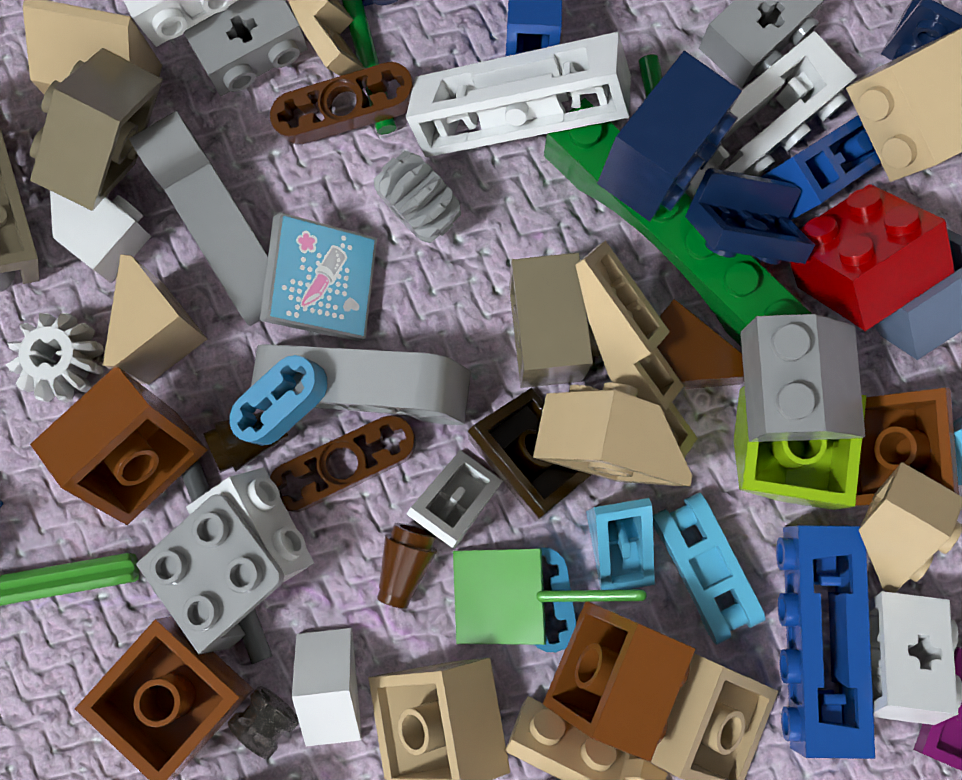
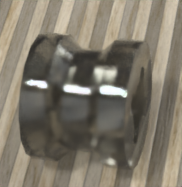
M258 686L250 695L251 704L243 712L235 713L227 723L233 735L246 748L264 759H269L278 749V739L283 733H291L297 727L299 721L297 714L279 696L265 687Z

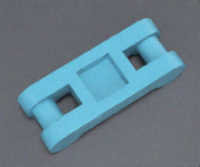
M698 492L684 499V506L670 513L667 509H664L654 514L653 526L671 556L701 616L708 635L714 644L717 645L731 638V631L744 624L751 628L765 621L766 617L704 496ZM696 525L703 539L687 546L680 532ZM730 590L735 604L720 611L714 598Z

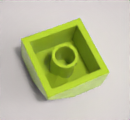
M745 386L740 388L733 439L739 490L780 502L831 510L855 507L862 438L749 442ZM862 395L863 417L865 416L867 395Z

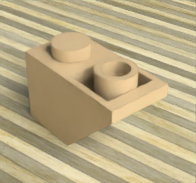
M903 462L900 463L874 494L859 528V533L882 588L887 592L896 593L909 579L918 582L930 567L934 554L937 551L943 554L948 553L962 533V524L957 521L962 508V496Z

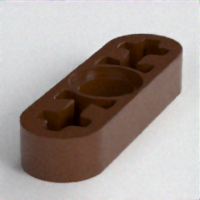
M385 62L280 95L271 107L270 121L273 128L290 143L305 144L407 113L414 79L402 64ZM397 80L400 85L396 90L397 97L389 99L384 93L389 90L388 82ZM365 87H368L373 95H369L373 106H370L369 99L363 91ZM343 92L356 94V105L349 114L344 116L333 114L332 103L339 94ZM299 108L305 115L299 117V126L293 128L287 121L294 118L293 111ZM321 112L325 119L321 121L315 113Z
M384 416L281 464L271 473L270 479L277 486L280 498L287 511H304L405 463L415 450V435L410 425L402 418ZM390 427L395 434L404 432L406 438L399 442L401 451L396 455H392L388 449H382L371 454L378 464L368 469L366 454L356 442L366 437V444L370 448L383 440L381 431L385 428ZM340 449L353 451L358 460L355 473L347 479H336L328 470L330 456ZM317 460L318 473L329 487L320 492L319 483L314 481L301 489L303 498L299 501H296L289 495L282 496L281 489L287 486L286 476L292 473L294 477L304 479L315 474L308 464Z

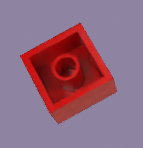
M872 184L854 191L848 198L819 217L809 220L800 228L815 244V247L806 264L790 262L797 288L864 331H867L954 273L946 220Z

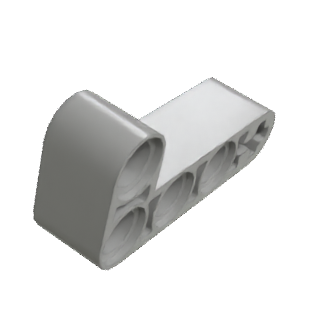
M176 110L131 136L129 140L146 168L168 195L245 322L252 326L260 321L268 254L200 144Z
M269 344L257 346L251 386L280 360L287 356L297 355L317 363L324 369L327 376L325 396L314 408L402 414L430 423L445 425L465 424L471 371L451 358L420 352ZM297 372L293 377L296 381L293 391L301 393L305 388L301 382L303 376H305L304 374Z

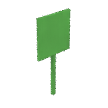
M542 548L453 551L456 644L545 645L544 602L643 601L647 597L646 592L642 589L544 591Z

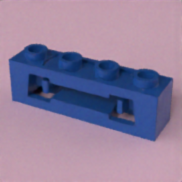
M798 525L783 527V537H779L776 544L777 565L779 570H784L785 593H780L778 598V617L781 626L786 627L787 649L781 650L779 667L783 683L788 684L789 706H784L782 709L781 726L785 741H790V749L805 758L875 759L867 553L859 533L860 526ZM814 585L835 586V592H828L831 682L839 683V694H835L834 690H818V688H824L821 593H814Z

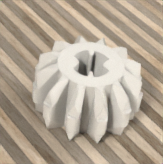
M39 313L37 328L29 323L20 324L21 331L25 336L22 342L16 340L7 343L11 350L19 353L18 357L6 364L9 371L20 374L15 384L20 390L25 392L34 391L35 398L48 403L55 396L58 400L65 403L73 401L75 388L85 393L91 389V384L86 379L89 373L97 375L104 372L102 366L92 362V359L105 352L102 344L91 341L95 330L86 323L78 324L77 318L68 313H61L57 319L49 313ZM55 352L57 355L61 356V359L58 363L57 361L52 359V356L55 354Z

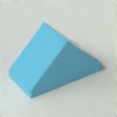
M650 498L598 506L587 510L586 514L600 589L628 590L655 585L653 514Z

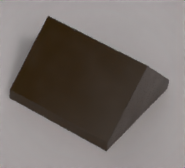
M530 388L474 424L467 433L471 444L533 520L537 521L592 474L533 458L544 402Z

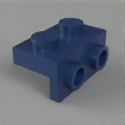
M709 168L705 171L685 217L706 240L705 246L709 250L727 258H734L736 254L755 256L769 264L778 265L781 260L806 264L815 247V244L788 218L801 193V190L795 184L715 168Z

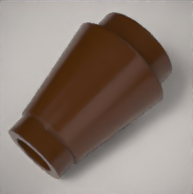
M394 523L391 534H385L379 582L380 590L377 596L380 602L396 608H408L411 598H413L437 552V549L433 547L436 538L433 533L409 524Z

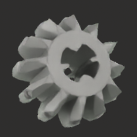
M404 151L396 159L393 157L381 168L383 171L373 179L377 194L405 227L421 241L431 243L439 235L443 236L454 226L452 223L461 215L460 203L453 195V191L429 164H426L419 155L412 152Z

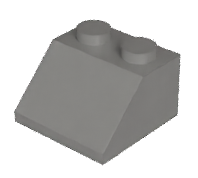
M817 314L756 316L741 331L749 442L865 437L855 325Z

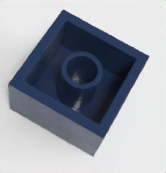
M684 50L617 134L597 184L649 222L662 206L671 212L691 185L690 182L697 172L703 170L721 146V141L738 119L730 110L742 90Z

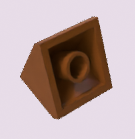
M950 388L866 397L864 416L865 437L862 438L855 506H870L874 494L901 462L959 495Z

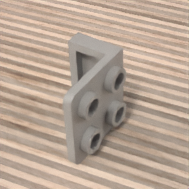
M218 494L210 496L136 563L151 585L154 593L163 602L181 628L184 636L198 654L231 649L246 635L238 623L281 586L284 581L282 569L231 500L225 495Z

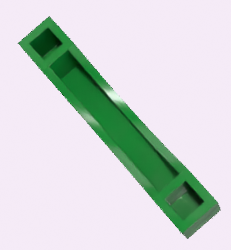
M584 97L581 100V107L573 108L569 112L594 106ZM610 121L547 134L544 157L579 191L614 211L657 247L697 290L713 311L726 333L741 347V331L756 316L812 314L752 256L736 254L734 258H727L709 250L705 246L706 240L685 217L692 202V199L686 193L671 212L662 206L649 222L599 186L597 182L614 140L620 132Z

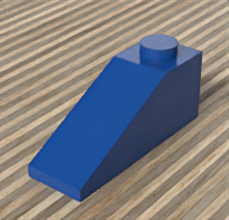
M858 115L761 177L793 183L801 190L788 217L790 220H793L829 199L881 163Z

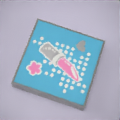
M282 212L273 216L260 321L353 341L365 340L377 238Z

